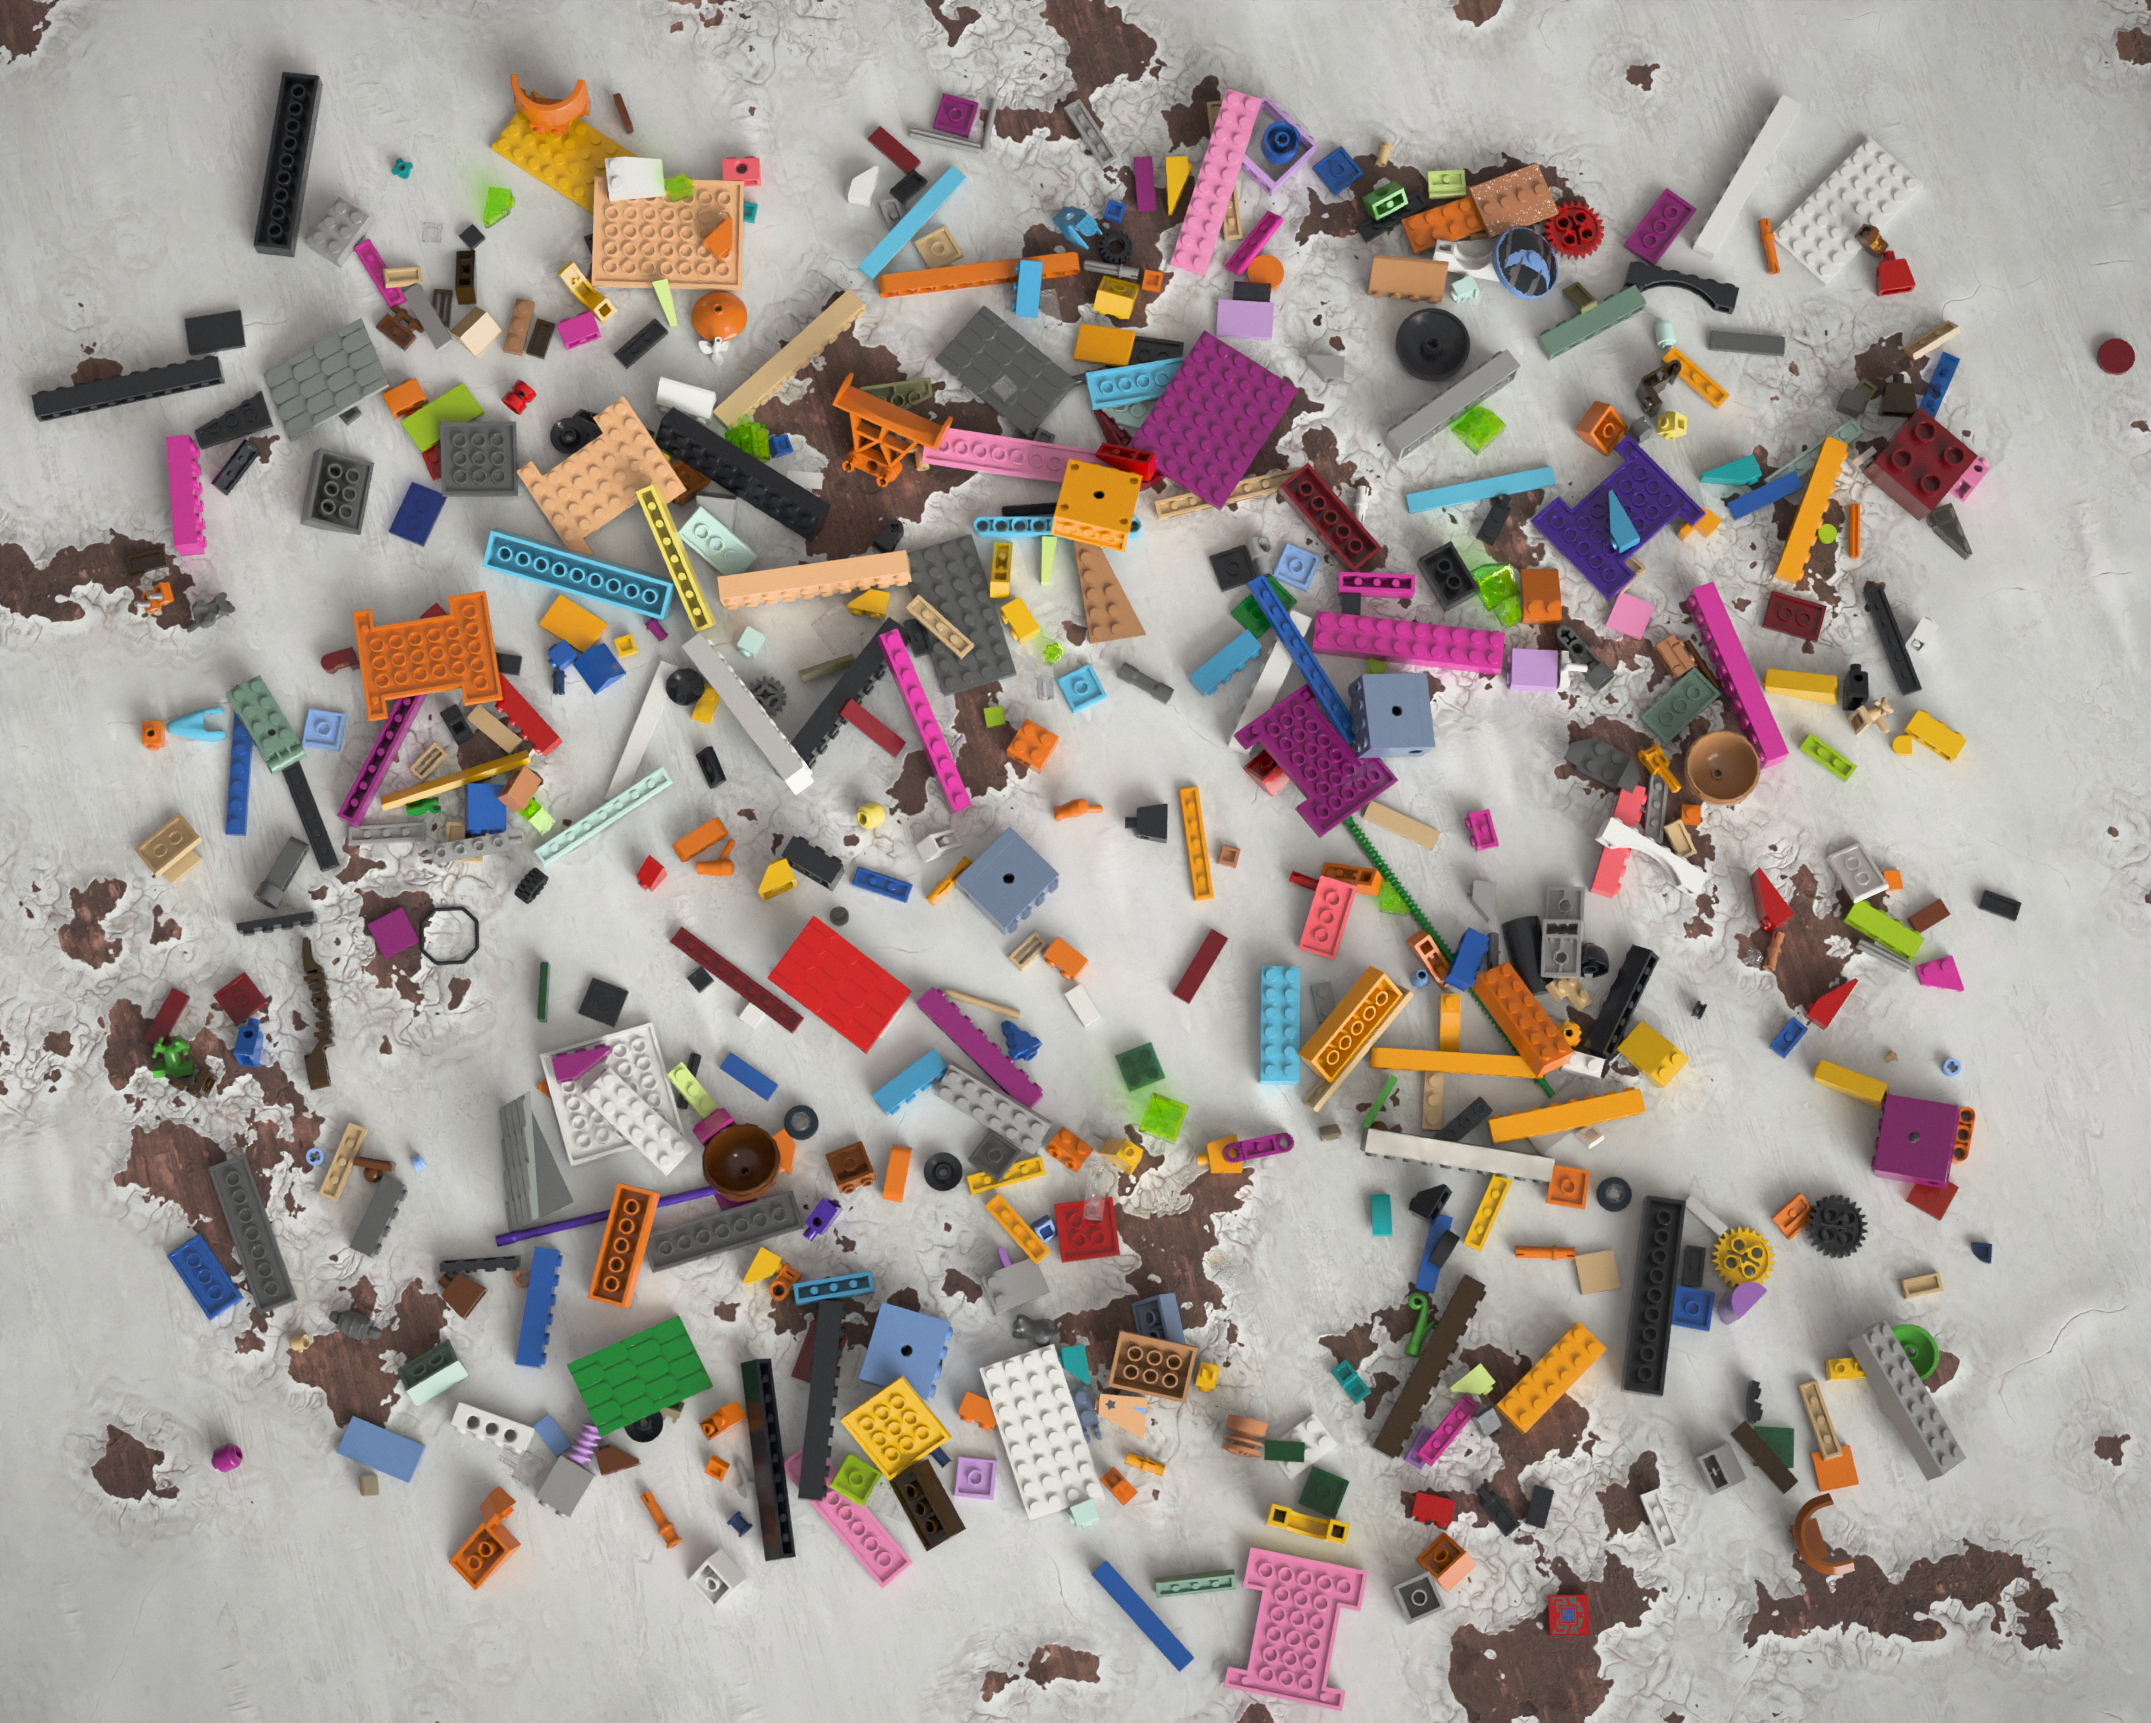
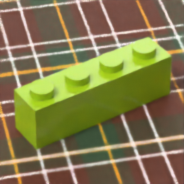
M1864 899L1853 903L1843 920L1844 923L1908 961L1914 958L1924 941V938L1921 937L1918 931L1914 929L1909 930L1904 927L1903 922L1891 919L1885 911L1881 909L1876 910Z

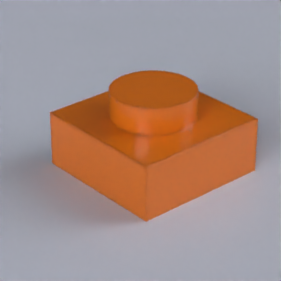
M1145 270L1142 290L1160 293L1163 273Z
M1681 805L1680 818L1684 825L1699 826L1701 824V805Z
M713 1455L704 1473L722 1482L731 1464Z

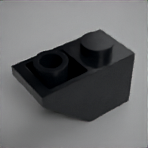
M457 704L440 712L458 746L475 737Z

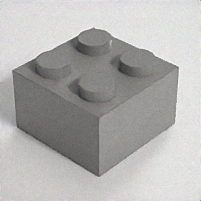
M1430 1571L1391 1587L1407 1625L1446 1608Z

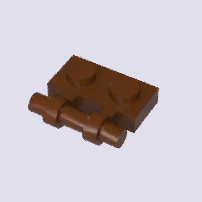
M396 305L392 309L396 315L392 317L387 313L375 327L405 352L417 339L416 335L412 332L417 330L419 333H423L424 328L418 319L412 318L408 315V311ZM401 320H404V321L407 322L409 325H408L407 327H404V326H403L401 323H399V322H400Z

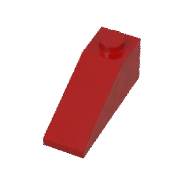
M1103 442L1096 452V457L1120 471L1133 472L1143 476V481L1150 482L1156 472L1155 452Z
M1855 978L1818 998L1815 1002L1811 1001L1805 1009L1807 1012L1805 1018L1822 1030H1825L1859 980Z

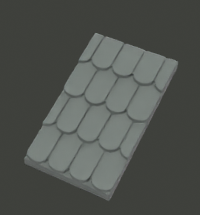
M362 318L337 330L336 333L287 359L288 361L264 374L290 442L297 440L390 385Z
M530 1092L501 1107L499 1111L503 1135L501 1146L505 1165L504 1183L507 1196L505 1207L509 1232L574 1202L533 1115Z

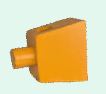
M1237 1134L1207 1143V1153L1196 1154L1197 1165L1209 1164L1210 1173H1242L1241 1162L1228 1163L1222 1156V1150L1226 1145L1238 1142ZM1230 1148L1228 1151L1231 1158H1235L1236 1151Z

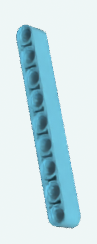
M978 517L974 521V533L979 538H1042V536L1063 538L1051 535L1054 517ZM1133 517L1132 524L1136 525L1138 529L1136 531L1130 530L1128 539L1136 538L1141 533V521L1136 517ZM980 524H984L987 526V528L983 531L979 530L977 527ZM1003 524L1006 528L1000 531L996 529V526ZM1021 524L1025 528L1018 531L1015 529V526ZM1040 524L1044 528L1041 531H1037L1033 527Z

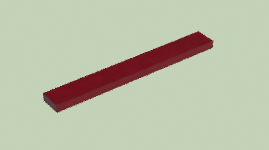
M681 927L670 941L671 944L747 1001L762 1010L791 1034L795 1032L804 1020L801 1015L685 928Z

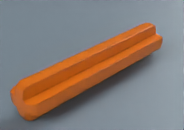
M1851 504L1849 506V558L1856 559L1860 556V505Z

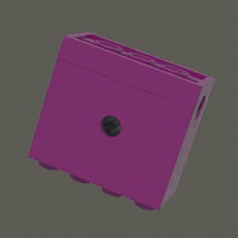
M1887 1094V1098L1883 1099L1881 1106L1883 1118H1879L1878 1123L1880 1137H1876L1875 1140L1877 1154L1872 1157L1871 1167H1873L1876 1177L1947 1189L1960 1118L1958 1105Z

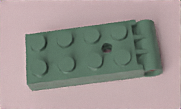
M260 675L226 692V698L272 775L307 757L299 739ZM273 731L275 735L270 736L268 733Z

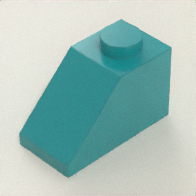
M1085 1345L1061 1348L1058 1358L1064 1370L1086 1386L1091 1385Z

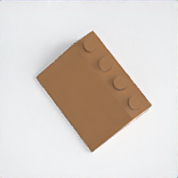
M1374 254L1369 273L1367 295L1373 298L1390 297L1392 300L1408 299L1411 302L1421 300L1427 301L1430 304L1441 302L1449 262Z
M1120 1330L1108 1386L1185 1403L1198 1347Z

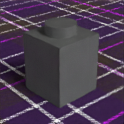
M1846 388L1836 411L1857 419L1860 413L1864 414L1867 396Z

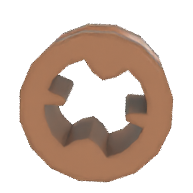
M523 1269L515 1272L513 1276L514 1283L520 1288L529 1286L530 1273ZM522 1273L525 1274V1277H528L524 1284H520L521 1282L517 1281V1278L521 1277Z

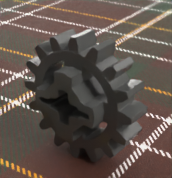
M763 676V681L756 678V684L750 683L752 689L749 690L757 702L763 706L768 716L770 713L776 716V710L782 712L781 705H786V701L783 699L787 698V694L782 693L785 691V687H779L781 684L779 680L774 683L773 677L767 680L766 676ZM769 686L775 688V689L777 690V692H776V691H772V690L769 688ZM764 694H768V700H764Z

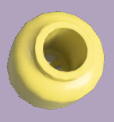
M869 802L858 808L856 818L862 827L871 829L883 823L885 813L879 803Z

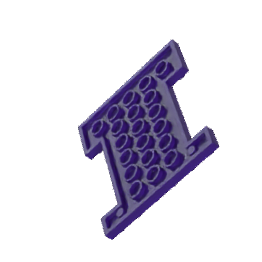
M1629 435L1614 447V450L1625 462L1571 509L1558 496L1531 520V524L1607 601H1610L1636 578V574L1625 562L1675 517L1680 515L1692 528L1706 516V513ZM1613 490L1640 537V542L1637 545L1621 553L1617 549H1613L1609 542V539H1611L1609 491Z

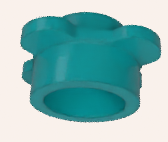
M399 158L396 160L395 167L391 170L392 174L407 179L411 169H413V164L411 162H404Z

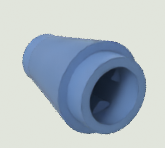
M1424 969L1415 970L1410 976V982L1416 988H1424L1429 983V975ZM1418 974H1419V975H1423L1424 978H1423V979L1419 978V977H1418Z

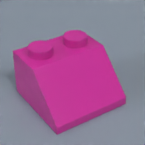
M723 1107L714 1110L705 1121H699L692 1131L705 1148V1145L707 1146L710 1140L721 1130L737 1124Z

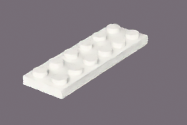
M610 1068L582 1094V1097L663 1175L667 1176L693 1150V1147Z

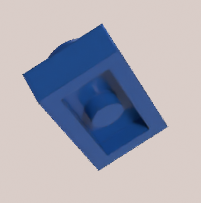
M1792 1017L1769 1045V1048L1784 1059L1808 1028Z

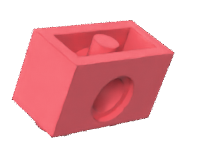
M748 156L743 159H737L736 157L722 159L723 181H744V186H761L759 158ZM739 169H746L744 173L737 172Z

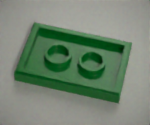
M1270 575L1267 580L1288 612L1297 603V600ZM1252 593L1230 613L1257 640L1272 627Z

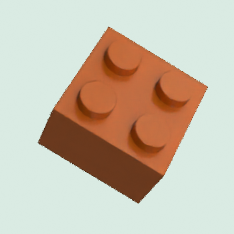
M1026 718L1009 745L1007 756L1040 774L1056 748L1059 736Z

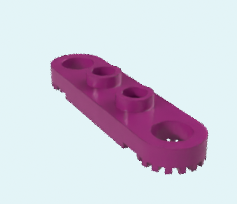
M1279 1133L1230 1143L1223 1148L1222 1156L1228 1163H1237L1286 1153L1293 1148L1294 1140L1288 1133ZM1281 1138L1287 1140L1288 1145L1286 1148L1281 1146ZM1230 1148L1236 1151L1235 1158H1231L1228 1151Z

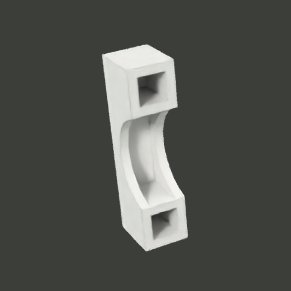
M1437 239L1433 260L1449 262V272L1500 282L1493 266V251L1481 258H1470L1463 255L1457 249L1456 243Z

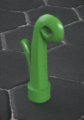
M1415 1292L1409 1296L1408 1304L1412 1309L1420 1310L1410 1340L1405 1346L1404 1354L1419 1358L1423 1340L1435 1325V1322L1433 1321L1427 1325L1429 1313L1427 1298L1423 1294ZM1415 1298L1420 1300V1305L1414 1304Z

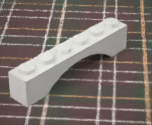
M1610 817L1604 820L1595 838L1596 841L1610 849L1631 848L1650 855L1665 868L1675 888L1689 896L1699 894L1708 875L1703 872L1700 866L1692 865L1683 856H1676L1671 853L1668 847L1654 843V839L1639 834V831L1634 827L1622 824L1623 821L1619 818Z

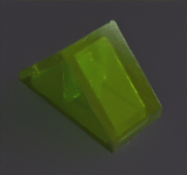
M1387 880L1383 885L1379 912L1406 917L1411 910Z

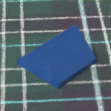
M605 643L586 649L573 664L595 695L626 675V672Z

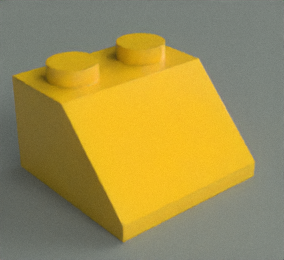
M1104 275L1097 290L1093 310L1100 314L1114 315L1119 319H1129L1136 300L1139 284Z
M782 858L775 859L768 866L758 890L762 902L797 887L795 877L786 858L783 860Z

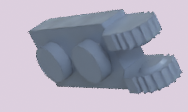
M1088 1385L1070 1390L1087 1444L1090 1443L1091 1439L1086 1428L1094 1426L1095 1436L1098 1440H1101L1102 1436L1098 1426L1099 1421Z

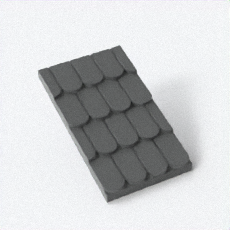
M985 305L935 359L941 367L1027 438L1077 384L1067 372L1056 365L1049 357L1028 342Z

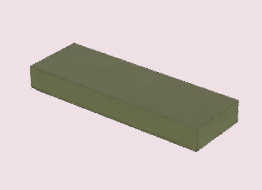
M849 654L798 672L802 682H806L849 668L855 661L853 654Z

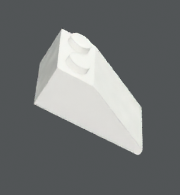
M637 157L605 158L610 201L666 196L661 159Z

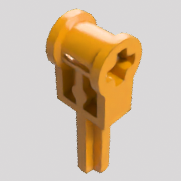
M1653 743L1650 748L1638 752L1640 762L1646 766L1652 776L1658 773L1673 793L1678 792L1682 788L1681 784L1668 769L1670 761L1657 743Z

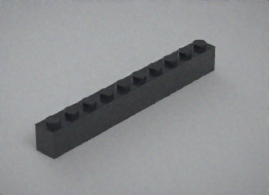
M206 356L201 360L191 359L182 364L172 363L167 365V367H153L144 372L134 371L130 375H115L111 379H96L92 383H77L73 387H58L54 391H39L37 394L32 395L35 416L39 422L224 384L225 379L218 356Z
M819 1301L798 1500L822 1502V1498L827 1497L828 1486L824 1485L825 1477L829 1478L830 1466L826 1465L827 1457L831 1458L832 1446H829L828 1442L829 1438H833L834 1426H830L831 1418H835L836 1406H833V1398H837L838 1386H835V1378L840 1377V1366H837V1359L842 1358L843 1347H839V1341L844 1339L845 1327H841L842 1319H846L847 1308L843 1307V1302Z
M771 1358L755 1359L741 1363L766 1562L796 1557Z

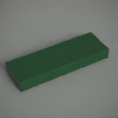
M541 962L537 1019L542 1023H547L549 962Z

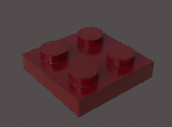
M243 972L213 995L236 1026H239L268 1004V1001L246 972Z

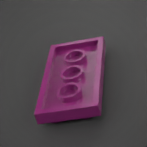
M1666 188L1623 247L1649 265L1655 266L1697 209Z

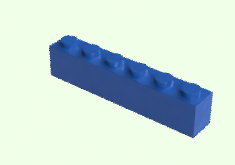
M535 1247L515 1363L517 1366L541 1369L542 1365L546 1363L547 1353H544V1349L550 1340V1333H547L548 1325L551 1326L553 1322L551 1307L555 1306L556 1303L554 1289L555 1286L558 1287L560 1275H557L558 1267L562 1266L563 1255H560L561 1252L559 1250Z

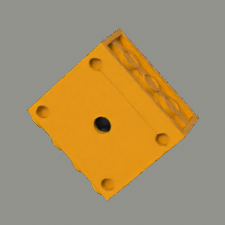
M1069 459L1054 514L1051 535L1125 552L1143 476L1133 472L1120 471L1116 468L1103 467L1099 464L1086 463L1079 459Z

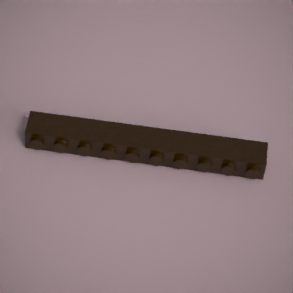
M1466 1274L1462 1277L1371 1449L1391 1460L1395 1456L1399 1458L1404 1448L1401 1444L1404 1439L1408 1440L1413 1430L1410 1428L1413 1422L1417 1423L1420 1419L1422 1405H1427L1432 1396L1429 1394L1431 1388L1437 1387L1441 1379L1438 1377L1441 1369L1443 1371L1446 1370L1450 1362L1447 1359L1450 1352L1455 1353L1459 1345L1456 1342L1460 1335L1464 1336L1468 1329V1326L1465 1325L1469 1318L1473 1319L1476 1314L1477 1308L1475 1306L1478 1301L1482 1302L1487 1293L1484 1291L1486 1285Z

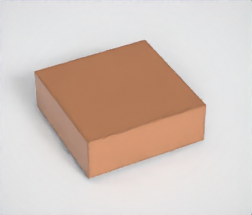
M1222 844L1217 864L1236 868L1241 849Z

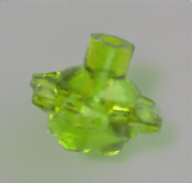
M1057 642L1046 646L1043 654L1045 661H1050L1053 664L1056 661H1060L1065 652L1063 651L1062 644L1058 645Z

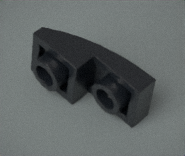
M1754 1380L1749 1382L1746 1394V1412L1748 1422L1751 1424L1756 1423L1757 1420L1760 1421L1763 1414L1762 1404L1755 1402V1399L1758 1400L1761 1393V1388H1759L1760 1382Z

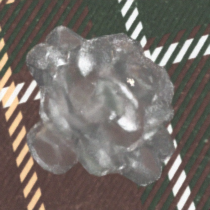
M1748 947L1747 957L1742 958L1744 965L1752 964L1754 967L1760 968L1763 960L1760 950Z

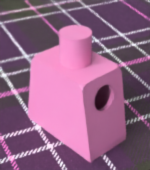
M1980 457L1978 460L1975 459L1949 492L1964 503L1989 471L1987 459Z

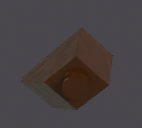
M610 1444L599 1447V1451L595 1452L602 1476L641 1465L640 1460L614 1446L611 1447Z

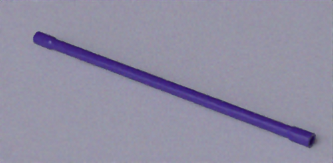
M711 1186L672 1194L660 1197L657 1208L719 1193ZM611 1209L521 1231L495 1235L496 1243L500 1247L529 1238L608 1220Z

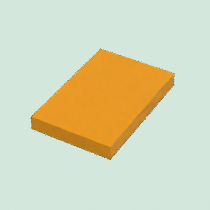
M1081 324L1073 359L1074 361L1116 367L1128 366L1136 333L1131 330Z
M560 594L539 623V626L562 641L565 639L570 646L584 653L586 649L595 645L608 624Z

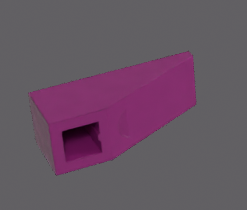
M599 1044L591 1050L581 1048L575 1050L573 1054L567 1055V1052L556 1054V1057L552 1058L557 1083L578 1080L612 1053L610 1046Z

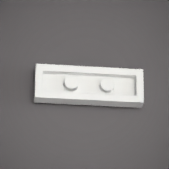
M1659 1488L1640 1495L1639 1497L1661 1552L1681 1545Z

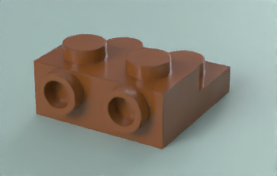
M681 460L671 464L687 491L671 502L673 504L678 503L682 507L694 499L696 493L708 486L711 480Z
M862 1141L825 1154L839 1193L850 1194L856 1187L861 1185L868 1187L876 1180Z

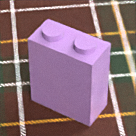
M1512 648L1510 654H1507V665H1510V672L1506 674V684H1509V690L1555 692L1557 688L1558 651Z

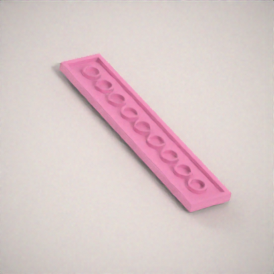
M1226 89L1170 266L1206 276L1262 99Z
M952 428L949 429L948 435L936 451L924 446L922 463L1058 484L1063 483L1069 459H1079L1086 463L1099 464L1103 467L1111 468L1109 464L1096 457L1097 450Z

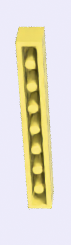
M653 484L636 491L695 633L717 625L658 484Z

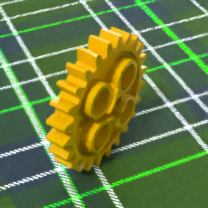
M1737 1227L1736 1233L1733 1229H1730V1235L1724 1232L1722 1234L1724 1239H1717L1720 1245H1713L1717 1252L1711 1253L1712 1256L1716 1257L1711 1263L1717 1264L1713 1271L1720 1272L1717 1278L1723 1276V1284L1729 1281L1730 1288L1734 1287L1735 1284L1739 1286L1746 1282L1764 1284L1762 1278H1770L1766 1272H1773L1769 1265L1775 1264L1774 1261L1770 1260L1775 1254L1769 1253L1773 1246L1767 1247L1766 1245L1769 1239L1763 1241V1233L1757 1236L1756 1229L1749 1233V1227H1746L1744 1232H1742L1741 1227ZM1734 1241H1739L1742 1244L1740 1251L1733 1247ZM1752 1249H1757L1760 1252L1758 1259L1752 1256ZM1727 1251H1730L1735 1255H1730L1727 1253ZM1744 1254V1255H1745V1259L1748 1260V1261H1745V1262L1742 1263V1262H1741V1258L1738 1257V1256H1741V1255ZM1727 1259L1734 1261V1268L1727 1267ZM1749 1261L1758 1263L1759 1267L1755 1266L1753 1263H1750ZM1745 1267L1752 1269V1276H1747L1744 1273Z

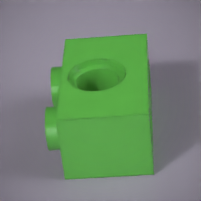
M1395 181L1362 197L1367 213L1375 220H1379L1409 204L1404 188Z

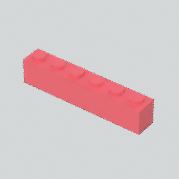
M1636 785L1633 793L1620 788L1612 817L1619 818L1623 821L1622 824L1628 827H1635V824L1640 822L1642 812H1639L1640 807L1645 805L1647 794H1644L1646 788ZM1603 845L1590 892L1611 899L1615 894L1619 893L1621 883H1618L1620 876H1624L1626 865L1623 864L1625 858H1629L1631 848L1610 849Z

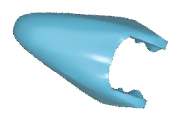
M211 707L188 713L168 722L166 730L174 735L205 742L222 740L226 737V732L222 730L206 732L203 718L204 714L221 715L224 713V709Z

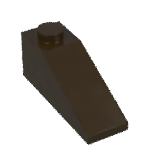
M475 250L457 251L455 291L458 305L477 304Z

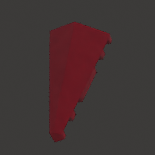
M1102 409L1093 410L1107 443L1127 447L1133 437L1125 429L1121 430L1115 424L1116 420L1113 417L1109 418ZM1156 471L1150 482L1142 480L1139 492L1149 489L1165 479L1166 476Z

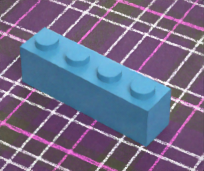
M1247 629L1189 676L1190 683L1202 697H1205L1207 694L1209 696L1218 689L1217 686L1219 684L1227 683L1232 678L1231 675L1237 671L1239 673L1247 666L1246 663L1252 659L1254 661L1261 655L1262 645Z
M933 1048L872 1094V1098L886 1116L889 1114L894 1115L901 1109L900 1106L906 1102L908 1104L916 1098L915 1094L920 1090L924 1092L932 1086L931 1082L936 1078L938 1080L942 1079L948 1070V1066Z
M871 1271L793 1284L797 1306L819 1303L820 1300L832 1301L875 1294Z

